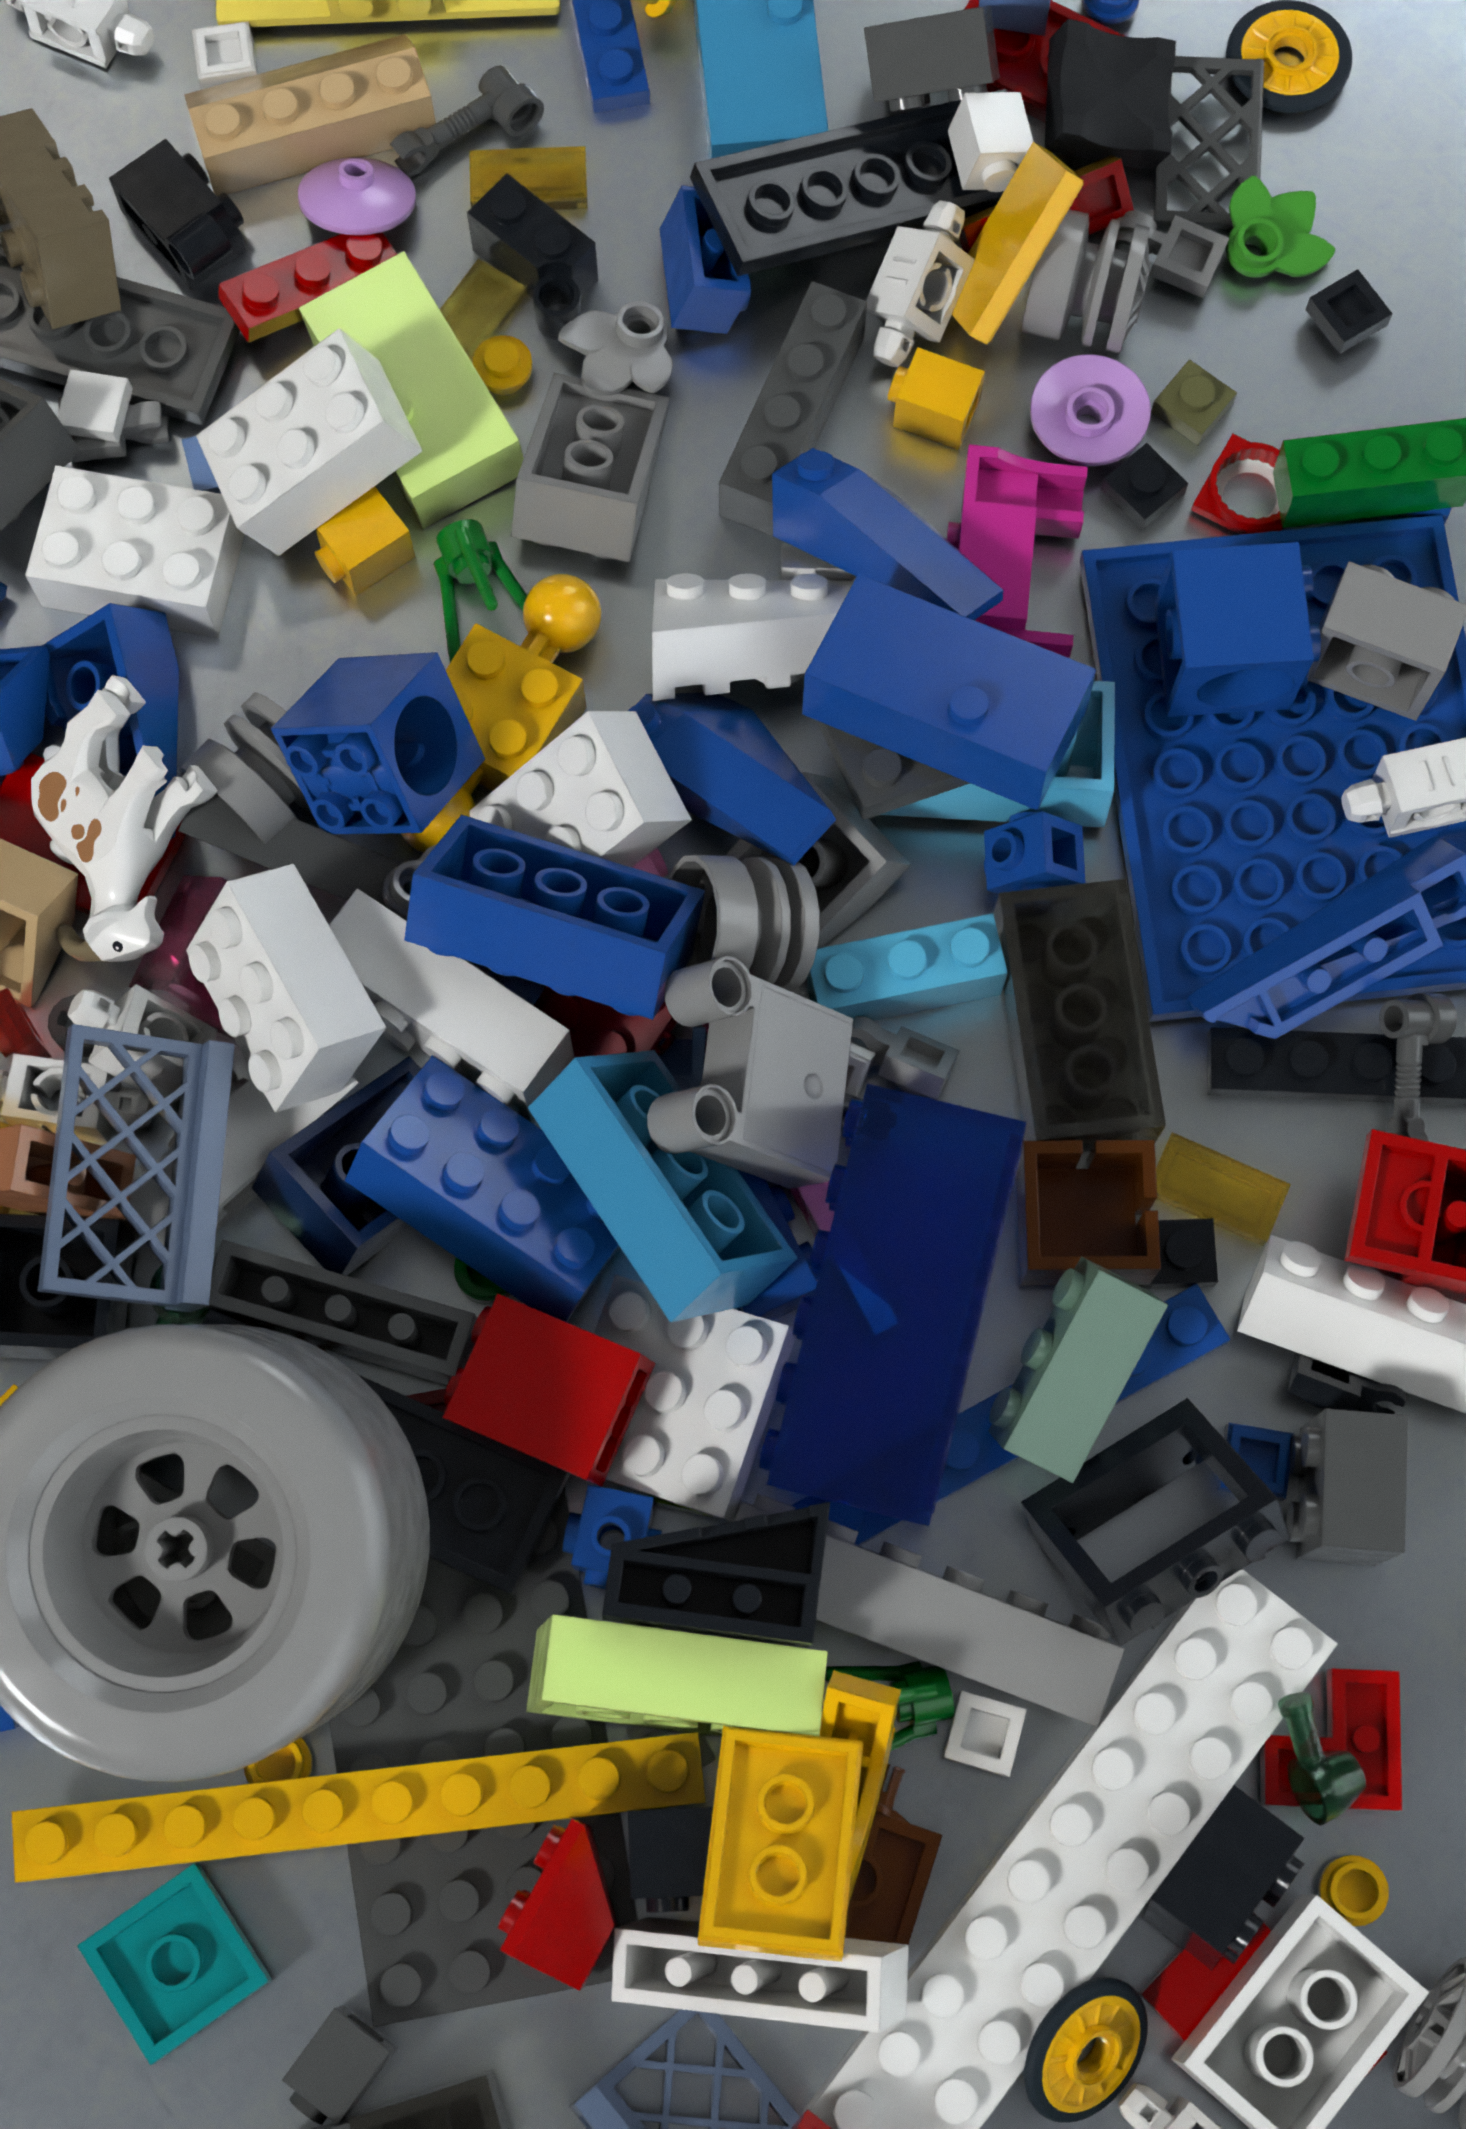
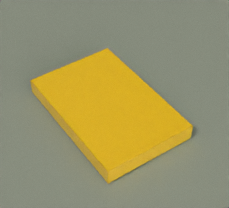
M1035 142L1031 144L968 253L975 261L952 313V316L969 336L986 345L993 339L1084 185L1082 178L1051 151Z
M723 1726L698 1931V1946L837 1962L843 1961L863 1741Z

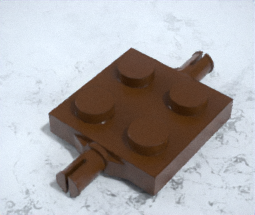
M887 1764L869 1838L847 1908L845 1938L909 1945L943 1835L910 1824L897 1811L892 1810L906 1770L894 1766L886 1791L884 1792V1783L891 1765Z

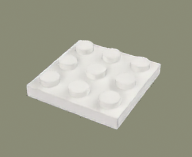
M615 1274L594 1334L639 1352L656 1364L605 1481L733 1522L798 1331L789 1325L735 1309L670 1323L643 1282Z

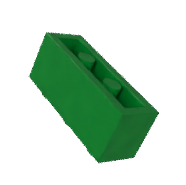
M1466 418L1283 440L1273 471L1282 528L1464 506L1466 501Z

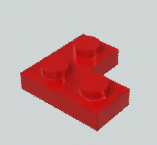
M1328 1669L1327 1737L1269 1736L1260 1749V1805L1402 1811L1400 1671Z

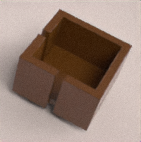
M1082 1140L1023 1141L1016 1158L1020 1285H1057L1061 1276L1068 1269H1075L1081 1256L1137 1285H1150L1161 1269L1158 1210H1150L1157 1199L1155 1140H1096L1086 1159L1087 1169H1076L1083 1154ZM1136 1215H1142L1136 1224Z

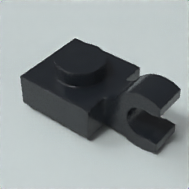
M1296 1352L1294 1354L1288 1392L1302 1397L1306 1402L1315 1407L1353 1411L1356 1407L1362 1412L1395 1414V1411L1384 1408L1377 1403L1388 1401L1404 1407L1407 1401V1392L1397 1386L1382 1384Z

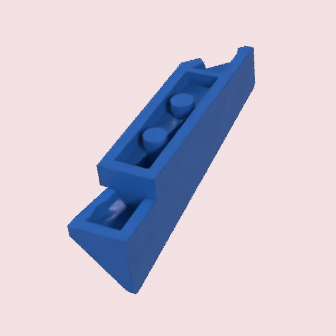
M1439 837L1428 839L1190 994L1188 1000L1191 1007L1208 1022L1215 1023L1216 1020L1248 1028L1255 1034L1277 1039L1443 946L1436 928L1466 917V854Z

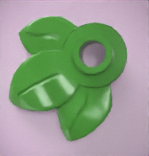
M1254 175L1240 184L1234 191L1229 204L1230 217L1234 228L1228 236L1229 240L1225 250L1232 267L1239 273L1253 278L1264 277L1274 271L1299 278L1309 276L1322 269L1330 261L1336 250L1325 239L1309 234L1315 218V193L1312 191H1294L1271 197L1262 181ZM1245 245L1257 246L1262 256L1252 254Z

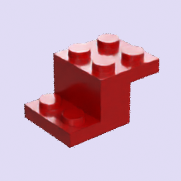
M1371 1129L1366 1135L1344 1261L1395 1272L1394 1279L1416 1287L1432 1288L1446 1298L1466 1304V1150Z

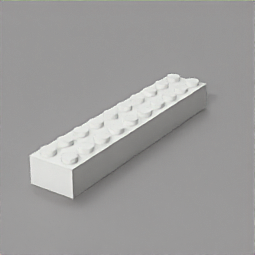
M1243 1569L1222 1581L1212 1593L1201 1598H1195L1184 1605L1104 1710L1098 1727L1092 1726L910 1967L907 1981L906 2019L880 2033L862 2031L803 2109V2113L807 2109L810 2110L832 2129H980L1024 2070L1031 2040L1045 2015L1065 1994L1092 1978L1338 1643Z

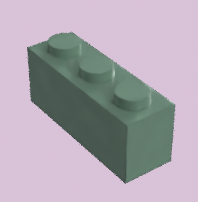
M1082 1256L1075 1269H1068L1059 1279L1052 1296V1303L1055 1306L1043 1329H1035L1027 1339L1021 1354L1023 1366L1012 1387H1005L996 1397L989 1416V1421L992 1425L988 1430L990 1435L1004 1450L1071 1483L1077 1477L1168 1307V1304L1149 1290Z

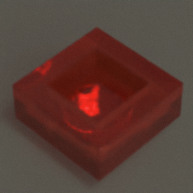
M8 988L1 990L0 1051L3 1056L7 1058L15 1053L51 1058L50 1052L22 1004Z

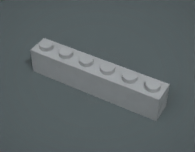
M758 1493L754 1505L740 1500L733 1522L753 1516L795 1510V1507ZM828 1520L816 1620L1098 1727L1125 1648L1108 1641L1110 1634L1101 1623L1074 1613L1070 1625L1058 1622L1044 1616L1048 1604L1011 1589L1006 1601L981 1592L985 1580L948 1565L943 1577L918 1568L921 1555L885 1541L880 1553L854 1544L859 1533L858 1531Z

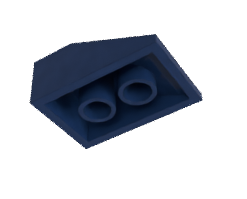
M410 1056L271 1150L252 1186V1190L325 1270L347 1276L386 1247L409 1226L406 1222L345 1182V1179L361 1142L421 1070Z

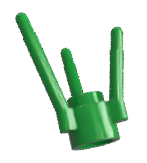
M473 519L453 522L445 526L436 537L441 557L435 560L433 564L440 580L450 662L461 646L454 578H457L458 582L462 584L475 583L486 608L490 611H494L498 607V602L487 577L492 568L522 611L527 596L503 560L497 542L488 541L482 525Z
M920 1661L898 1666L826 1667L825 1681H830L833 1671L869 1681H895L889 1683L890 1687L901 1690L895 1718L898 1723L909 1721L910 1725L894 1733L890 1752L916 1739L937 1735L936 1722L954 1717L952 1691L944 1668L936 1665L922 1668Z

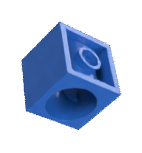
M1299 542L1175 549L1171 551L1154 602L1167 717L1285 710L1291 708L1300 688L1308 683L1309 669L1312 663L1318 662L1321 655L1320 629L1317 623H1309L1307 603H1311L1313 598V573L1310 565H1302Z
M438 652L338 658L271 728L319 828L331 834L422 833L485 761L482 750Z

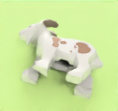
M114 675L109 678L102 690L96 691L89 704L67 723L62 746L51 745L45 749L43 753L45 762L31 778V798L34 816L52 839L50 849L61 860L78 868L85 876L91 895L90 918L83 928L85 939L80 938L73 927L68 924H62L57 929V939L63 950L80 962L101 961L117 963L135 960L159 948L163 943L164 933L155 919L154 912L157 899L150 895L137 904L138 895L148 875L162 858L174 831L191 808L209 801L218 791L198 766L190 765L182 777L174 776L167 787L154 797L155 792L168 782L164 777L168 772V769L162 762L164 754L157 746L143 745L127 776L119 773V734L121 728H123L130 715L140 710L146 704V701L128 679Z

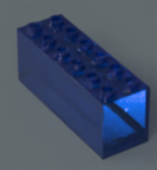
M871 1084L866 1085L863 1101L851 1098L842 1132V1138H846L845 1147L851 1148L847 1165L835 1163L826 1195V1203L829 1204V1210L835 1212L830 1232L818 1229L809 1263V1269H813V1275L819 1276L814 1297L802 1295L795 1316L792 1335H796V1339L802 1340L797 1364L785 1361L776 1393V1401L786 1406L780 1431L768 1429L760 1456L759 1468L770 1471L766 1485L931 1527L1025 1141L1026 1121Z

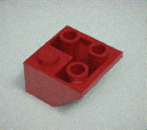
M571 1819L566 1829L556 1825L551 1828L533 1864L544 1869L532 1892L526 1889L516 1892L497 1929L508 1934L500 1948L502 1952L580 1991L584 1988L618 1924L592 1827L580 1820Z

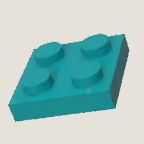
M193 1863L77 1945L150 2065L159 2062L272 1981L271 1976L199 1863Z

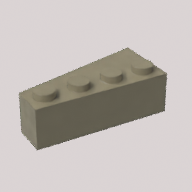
M33 108L0 116V227L2 229L0 239L9 265L12 268L20 266L23 271L20 272V278L31 308L41 306L51 328L56 329L120 311L121 306L109 219L102 209L93 212L91 207L94 206L92 194L85 184L77 185L72 165L66 157L60 158L55 140Z

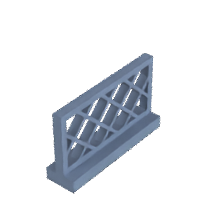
M71 1024L68 1027L38 1292L166 1306L165 1310L194 1312L209 1306L235 1044L208 1040L204 1044L76 1024ZM83 1044L108 1047L125 1070L98 1089L81 1067ZM127 1050L144 1052L146 1054L135 1061ZM156 1054L184 1059L181 1086L165 1098L140 1068ZM130 1075L154 1107L128 1126L105 1098L104 1094ZM80 1085L88 1097L77 1105ZM180 1096L177 1115L169 1104ZM94 1103L118 1134L91 1154L74 1133L75 1116ZM159 1112L176 1133L174 1151L157 1163L133 1132ZM123 1140L147 1172L120 1191L96 1160ZM71 1151H73L81 1163L69 1171ZM173 1161L170 1180L162 1169ZM86 1168L111 1200L83 1220L66 1199L68 1182ZM150 1178L156 1181L169 1198L167 1216L152 1228L148 1227L126 1199L127 1196ZM117 1206L140 1237L113 1258L89 1226L113 1207ZM65 1216L73 1226V1229L62 1237ZM166 1227L165 1243L163 1246L156 1237V1234ZM77 1235L81 1236L104 1265L85 1281L57 1277L60 1250ZM146 1243L162 1263L160 1289L136 1287L119 1263ZM109 1272L118 1284L97 1281Z
M679 2009L597 2083L569 2105V2108L586 2129H646L640 2121L659 2123V2129H668L669 2124L707 2127L708 2129H791L800 2118L719 2014ZM696 2014H698L715 2036L713 2066L674 2063L677 2031ZM666 2042L664 2062L645 2060ZM724 2049L740 2069L723 2068ZM635 2068L664 2071L660 2114L632 2112L614 2087ZM673 2072L712 2075L709 2119L670 2115ZM722 2077L749 2079L760 2094L757 2123L719 2120ZM769 2106L785 2126L768 2124Z

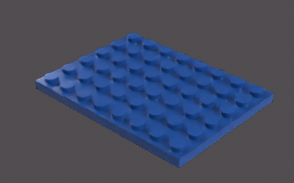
M1443 515L1082 550L1079 562L1095 667L1097 669V680L1115 682L1114 792L1149 1022L1201 1017L1189 1003L1188 996L1428 839L1439 837L1466 854V821L1389 838L1382 816L1376 821L1361 823L1350 821L1345 816L1341 797L1347 788L1353 784L1373 778L1383 755L1466 738V636L1464 626H1462L1445 674L1416 721L1308 681L1306 686L1300 688L1290 709L1167 717L1154 602L1171 551L1175 549L1299 542L1302 565H1310L1313 573V598L1311 603H1307L1309 623H1317L1319 626L1349 561L1361 566L1376 565L1388 570L1394 578L1420 588L1435 587L1442 589L1459 602ZM1466 917L1436 928L1443 946L1343 1002L1466 989Z

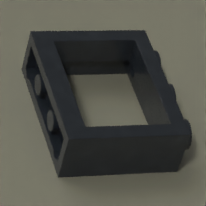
M1188 1398L1085 1461L1073 1483L1060 1477L1021 1501L1037 1543L1119 1647L1148 1628L1152 1627L1155 1629L1164 1618L1195 1598H1201L1212 1593L1222 1581L1250 1563L1265 1559L1266 1553L1290 1539L1278 1498ZM1204 1461L1240 1502L1110 1583L1077 1540Z

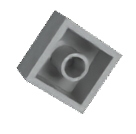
M1349 561L1319 624L1321 655L1318 662L1312 663L1309 669L1308 681L1416 721L1446 672L1466 618V604L1454 600L1448 592L1435 587L1420 588L1394 578L1388 570L1376 565L1361 566Z

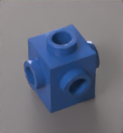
M1043 811L1021 812L1010 816L1009 823L984 831V871L987 891L1012 898L1013 904L1016 906L1039 907L1050 903L1051 896L1086 885L1082 825Z
M588 1484L582 1514L573 1512L569 1514L562 1552L573 1554L571 1562L573 1569L585 1573L584 1585L606 1590L611 1550L601 1546L602 1540L606 1535L619 1533L624 1536V1542L662 1534L663 1530L651 1528L656 1506L654 1497Z

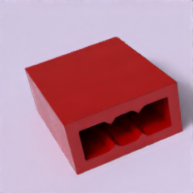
M497 1294L492 1307L486 1306L474 1324L471 1340L475 1345L465 1368H458L455 1376H452L449 1380L444 1394V1403L448 1406L442 1418L602 1487L656 1363L639 1352Z

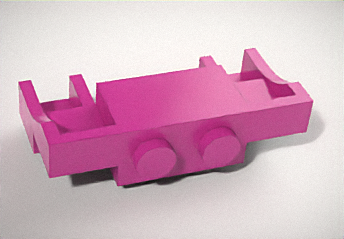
M969 444L960 523L948 521L946 539L1003 589V601L975 621L1070 658L1074 635L1025 630L1028 616L1034 536L1036 534L1079 539L1084 518L1082 504L1088 467L1040 462L1017 456L999 447Z

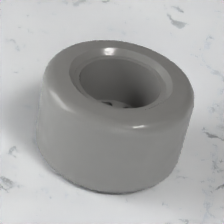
M157 1324L128 1328L100 1336L74 1347L50 1361L23 1382L0 1406V1705L16 1723L39 1742L60 1755L88 1768L118 1777L144 1781L181 1782L226 1774L261 1761L332 1720L356 1702L377 1681L396 1655L408 1634L419 1607L426 1581L430 1551L429 1513L420 1469L406 1436L381 1398L359 1375L340 1360L310 1343L266 1328L232 1324ZM175 1453L182 1458L184 1463V1491L177 1499L166 1503H159L142 1483L139 1471L144 1463L160 1456ZM225 1465H231L245 1475L259 1493L258 1499L252 1507L233 1518L226 1517L210 1501L213 1485L219 1471ZM120 1509L138 1521L139 1534L136 1547L131 1553L117 1555L115 1529L117 1514ZM190 1533L194 1539L190 1543L188 1550L194 1557L181 1560L178 1553L181 1551L183 1543L177 1536ZM267 1538L275 1544L274 1568L269 1584L265 1588L255 1587L233 1572L232 1559L235 1546L239 1541ZM137 1576H144L161 1593V1601L152 1622L137 1606L125 1583ZM210 1590L219 1596L231 1613L232 1626L228 1631L215 1637L195 1640L189 1635L187 1630V1603L191 1596Z

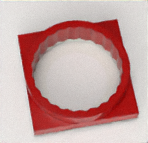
M1232 433L1196 497L1191 511L1240 535L1282 531L1278 500H1276L1273 511L1267 517L1259 519L1238 515L1235 511L1229 509L1223 501L1225 485L1232 477L1241 473L1251 472L1262 475L1275 488L1273 471L1280 450L1268 444L1247 441Z

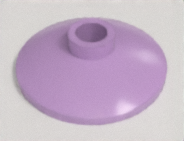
M351 157L325 162L309 171L303 177L298 187V203L302 213L315 225L328 231L345 235H371L390 230L400 225L411 215L416 202L415 187L411 179L403 171L389 163L370 158Z
M1085 354L1066 358L1051 366L1041 376L1032 394L1030 415L1036 435L1053 454L1077 465L1101 466L1124 458L1140 444L1150 422L1151 405L1144 384L1130 368L1109 357ZM1082 415H1091L1097 420L1098 424H1085L1077 418Z

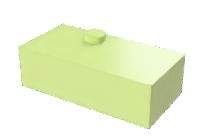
M404 251L299 307L314 346L340 328L379 360L422 449L421 453L393 472L391 476L423 529L517 478L524 459L519 439Z
M552 1614L536 1632L526 1712L685 1733L698 1732L701 1735L722 1737L723 1726L820 1736L828 1651Z

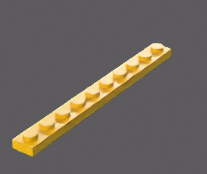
M684 1733L12 1811L15 1883L623 1813L632 1810H649L706 1803L699 1733Z

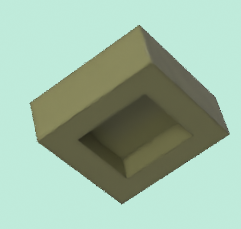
M1189 359L1154 400L1151 413L1199 446L1234 404L1237 392Z

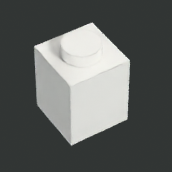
M1021 92L965 93L948 129L962 190L1005 191L1033 143Z

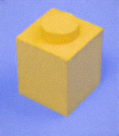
M917 347L909 368L898 367L889 389L887 400L895 403L893 427L960 450L981 399L985 371Z
M375 486L315 529L321 546L315 552L318 562L334 583L343 579L355 596L415 558L408 528Z

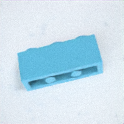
M992 913L818 948L814 963L806 979L810 1000L849 1016L853 1020L856 1016H862L877 1021L999 996L1002 993L1008 972Z

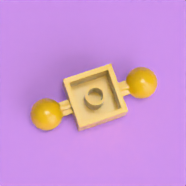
M555 574L543 578L531 588L523 606V621L528 634L521 646L475 623L446 669L447 675L482 750L485 761L422 833H401L404 840L417 851L424 853L428 848L437 845L461 814L469 817V811L475 806L471 794L478 783L492 791L495 790L585 712L587 707L583 679L553 664L559 653L574 652L586 646L599 629L601 622L599 599L591 586L582 579L569 574Z

